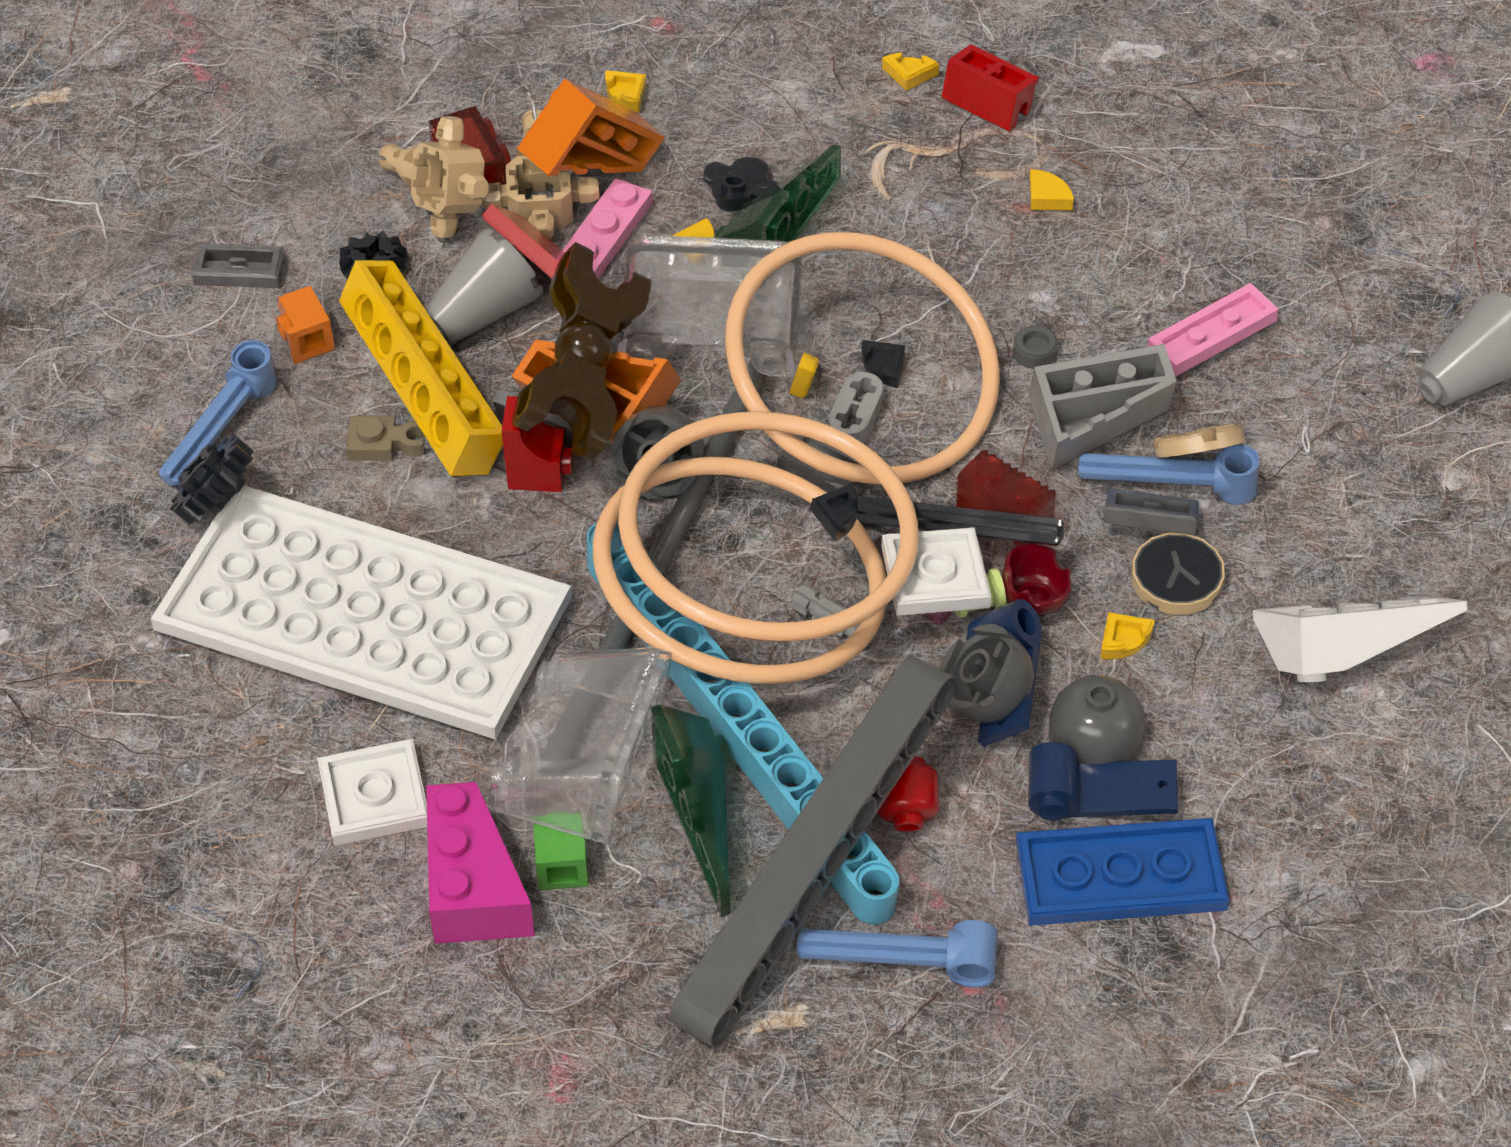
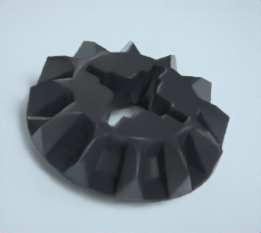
M384 230L376 236H370L365 231L363 238L350 237L348 246L340 248V270L345 278L348 279L356 260H366V257H371L373 252H380V256H375L373 260L394 261L402 274L408 263L407 249L402 246L398 236L388 238Z

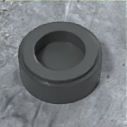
M1041 326L1023 328L1014 337V358L1022 366L1034 369L1036 366L1052 364L1057 356V337L1052 331Z

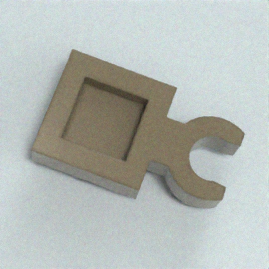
M350 416L346 445L348 461H393V451H402L405 455L412 457L425 455L424 441L411 439L414 437H425L415 420L406 422L402 426H396L395 416Z

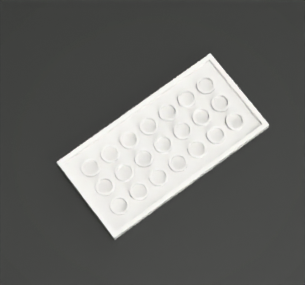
M244 485L240 492L235 494L225 504L222 511L217 513L151 617V622L155 631L496 740L572 598L571 585Z

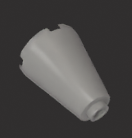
M485 228L478 234L425 306V310L448 345L536 301L543 294L541 285L534 289L530 282L536 274L527 261L504 237L498 242L489 237L495 232L491 228Z
M1496 290L1482 296L1419 370L1420 381L1418 382V388L1429 402H1437L1446 406L1511 378V298Z

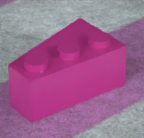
M477 783L426 785L429 914L434 943L535 936L530 900Z

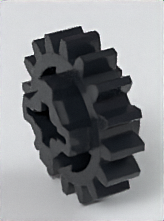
M232 435L229 439L227 437L224 438L218 447H213L212 445L204 447L199 455L180 473L178 480L181 483L177 488L179 492L172 498L171 502L173 504L170 509L189 525L194 521L199 522L205 513L215 515L222 511L225 504L235 494L240 492L246 480L242 476L247 471L245 467L253 460L251 455L254 450L235 435Z

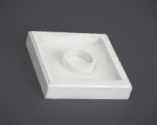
M974 527L919 532L918 553L914 567L904 586L893 598L896 616L990 608L991 593ZM900 533L882 535L881 547L887 575L896 561L899 551Z
M413 739L317 758L334 846L427 827V802Z

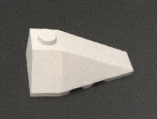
M1442 597L1386 600L1381 602L1382 608L1380 609L1378 604L1338 603L1339 613H1337V608H1312L1311 605L1287 606L1253 610V620L1278 671L1297 674V681L1320 682L1326 680V673L1345 671L1467 611V601Z

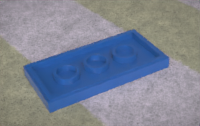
M1213 818L1016 832L1015 842L1028 926L1228 911L1229 897Z

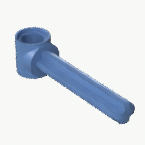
M247 340L241 342L233 349L231 353L232 365L225 373L226 385L159 470L160 478L169 486L176 487L180 485L181 481L178 480V477L182 470L199 455L204 447L214 444L248 398L265 397L276 388L277 376L271 352L264 342Z
M1243 444L1225 447L1220 453H1216L1215 460L1084 453L1079 458L1078 474L1082 479L1214 486L1213 494H1218L1227 503L1240 505L1250 502L1257 494L1259 456L1253 448Z
M965 920L957 923L953 929H949L948 937L802 929L797 936V954L802 959L946 967V974L956 984L964 987L978 988L991 984L995 979L998 932L993 925L980 920Z

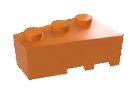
M564 78L559 87L551 94L549 102L517 149L548 176H557L561 170H572L577 175L587 174L588 169H601L604 173L642 172L665 137L634 110Z
M535 339L511 376L521 389L530 384L538 373L551 367L556 362L554 357L555 342ZM614 351V354H611V359L605 368L607 372L604 383L614 400L617 417L609 441L613 443L616 432L634 413L649 406H665L682 381L668 359L654 357V360L630 357L628 353Z

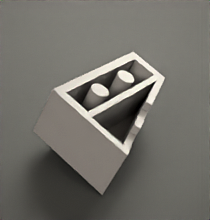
M1165 344L1034 367L1029 398L1051 470L1074 460L1082 454L1101 446L1170 409L1177 380Z

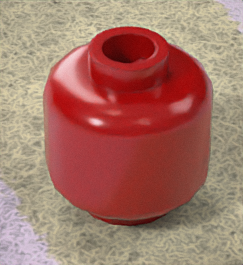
M914 756L878 810L877 814L879 817L889 823H894V829L897 831L913 832L923 829V822L933 819L940 810L939 777L936 770L927 765L925 759Z

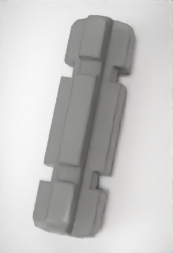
M801 585L792 597L793 609L805 616L812 614L811 620L847 609L825 595L820 598V592L809 585ZM860 624L836 633V635L844 638L846 635L849 637Z

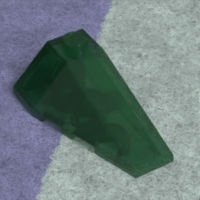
M833 144L738 210L727 226H721L714 239V249L717 250V269L744 279L748 272L762 258L776 248L796 240L841 178V147ZM768 278L762 283L761 286H764Z
M661 704L651 707L654 764L720 916L730 915L725 763L730 762L731 757L727 742L722 734L715 736L708 718Z

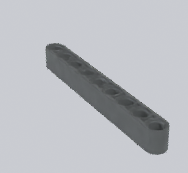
M914 655L904 659L678 993L670 1009V1022L712 1047L719 1046L727 1038L948 707L957 685V679L954 676Z

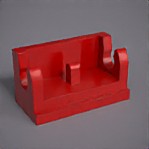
M970 44L948 60L941 98L1007 131H1011L1016 127L1019 113L1025 116L1028 115L1039 77Z

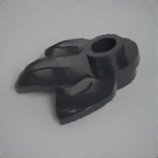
M756 157L736 159L731 166L717 161L711 162L705 167L703 172V180L712 187V195L715 198L716 205L726 211H742L749 206V201L752 199H773L784 190L782 183L767 179L768 164Z

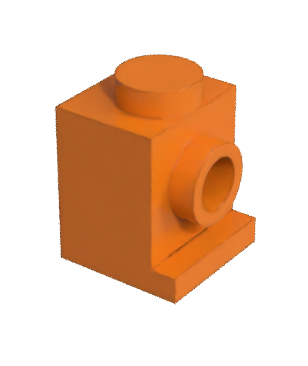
M311 285L278 297L277 307L281 315L275 317L282 339L284 342L288 341L290 356L294 364L335 350L330 319Z

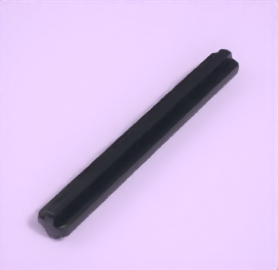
M858 496L857 519L860 523L900 528L897 513L891 499ZM912 502L918 520V530L935 531L974 527L977 537L1050 546L1060 545L1064 537V522L1058 518Z

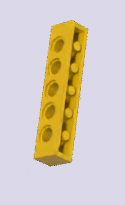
M356 260L340 296L339 303L450 476L489 475L503 445L501 423L394 261Z

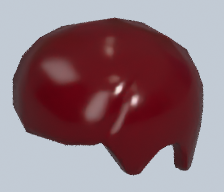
M1030 543L1016 546L1006 555L1002 580L1006 599L1009 603L1017 599H1024L1032 605L1038 616H1044L1057 612L1070 599L1071 570L1069 568L1063 570L1058 565L1054 549Z

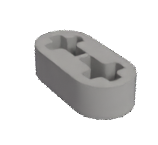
M867 372L854 373L845 380L830 412L829 426L849 434L864 444L882 407V381L876 375ZM862 392H867L861 402L856 401V396H860ZM851 418L856 419V424H852L849 429H844Z

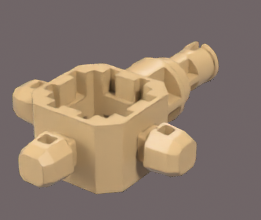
M532 110L522 116L524 137L536 121V119H533ZM536 110L537 118L542 112L541 110ZM517 149L516 157L506 165L507 184L500 185V182L488 184V195L482 199L481 207L487 209L490 204L501 208L508 207L509 211L524 217L551 240L554 236V230L565 229L574 221L572 202L583 204L600 199L598 179L578 177V179L571 180L570 170H561L557 176H548ZM547 187H554V198H547L546 194L532 195L533 199L525 200L526 189L533 188V192L547 191Z
M445 116L441 117L437 126L436 138H439V142H420L417 146L408 149L400 148L395 144H387L379 152V156L385 157L386 160L378 159L384 170L398 173L402 181L411 187V195L416 206L434 212V214L430 215L433 236L453 238L457 231L459 219L456 213L475 212L482 204V199L488 195V182L484 178L485 161L480 149L461 143L464 140V123L462 119Z

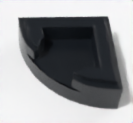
M862 340L861 359L866 371L876 375L882 381V384L898 388L905 359V345Z
M853 484L812 498L810 510L834 541L848 534L856 522L858 494Z

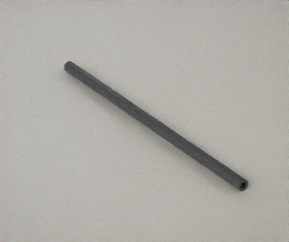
M762 355L752 356L747 365L749 375L757 392H759L772 367L769 359ZM736 388L722 414L748 412ZM738 431L710 436L704 447V457H725ZM715 475L697 476L676 500L648 554L662 575H664ZM618 615L615 616L538 763V769L549 777H558L633 635V632Z

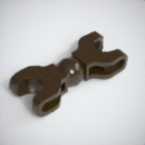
M575 242L560 258L549 290L553 304L559 311L562 319L560 335L555 342L554 357L556 362L551 367L538 373L532 382L519 392L512 424L521 430L531 433L532 428L541 423L548 416V413L559 415L568 422L573 432L572 452L592 462L606 448L617 417L614 400L604 383L607 372L605 368L611 359L610 340L631 325L632 320L645 311L652 281L650 278L634 271L632 277L624 281L617 289L606 287L597 279L593 271L594 252Z

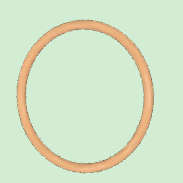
M830 232L805 236L776 248L762 258L748 272L735 292L728 311L725 327L727 364L736 391L748 412H770L754 387L746 365L743 348L745 316L750 302L762 283L784 264L810 253L838 249L871 252L888 257L914 269L948 296L961 312L971 329L978 347L982 366L980 400L976 412L964 432L946 449L932 457L915 463L890 467L902 483H909L942 472L972 450L987 430L993 417L1000 387V367L994 339L984 316L966 290L948 272L926 256L905 245L878 236L853 232ZM763 430L782 449L816 470L852 482L881 485L860 464L827 455L809 446L792 433Z
M755 411L722 414L696 421L670 433L653 445L635 464L624 485L618 509V524L625 553L643 583L658 598L686 618L705 627L740 638L759 641L787 642L821 638L862 623L882 610L899 593L914 567L918 553L919 530L915 508L908 491L892 468L877 453L843 431L812 419L777 412ZM740 430H770L792 433L817 440L840 450L865 467L879 481L890 497L897 513L900 525L899 551L896 561L885 580L862 601L843 611L818 619L799 622H764L744 619L720 612L695 601L677 589L658 571L643 547L638 530L637 509L643 487L656 468L670 455L703 438Z
M694 457L659 465L649 477L641 495L665 482L702 475H725L760 481L788 491L810 504L812 498L827 492L795 474L764 463L731 457ZM624 485L609 499L599 516L593 537V562L600 588L608 603L626 626L646 644L671 660L695 671L716 678L751 684H783L812 679L827 674L855 658L866 648L883 621L886 606L871 618L860 623L852 635L831 651L809 660L790 664L756 665L739 663L702 653L675 640L652 624L632 604L618 581L612 561L611 543L613 532L618 522V509ZM856 518L853 528L846 535L855 545L862 558L868 577L870 595L887 576L876 545L869 533Z

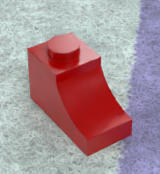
M507 396L501 432L508 490L562 492L564 475H572L574 465L572 447H566L565 430L563 428L551 427L544 422L535 425L531 433L515 427L512 424V418L518 396Z

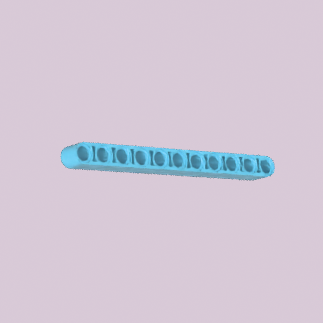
M596 522L587 532V568L599 585L593 562V537ZM617 522L611 543L612 561L618 581L632 604L652 624L675 640L702 653L730 660L703 625L686 618L672 609L643 583L625 553ZM643 641L789 830L823 780L820 773L748 683L716 678L695 671L662 655ZM736 714V715H742V716H741V717H733V716H730V715ZM757 749H768V750H771V751L761 752V751H758ZM793 783V784H796V785H799V786H796V787H788V786H785V785H783V784ZM864 831L849 854L855 858L844 861L830 884L861 922L869 925H879L887 922L895 913L899 876L895 868ZM877 890L884 894L871 895L867 893V891Z

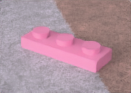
M615 178L562 251L565 253L575 242L591 249L594 252L593 271L597 279H599L652 205V191Z
M1249 283L1148 338L1147 347L1165 344L1176 377L1276 322L1279 309L1255 286Z

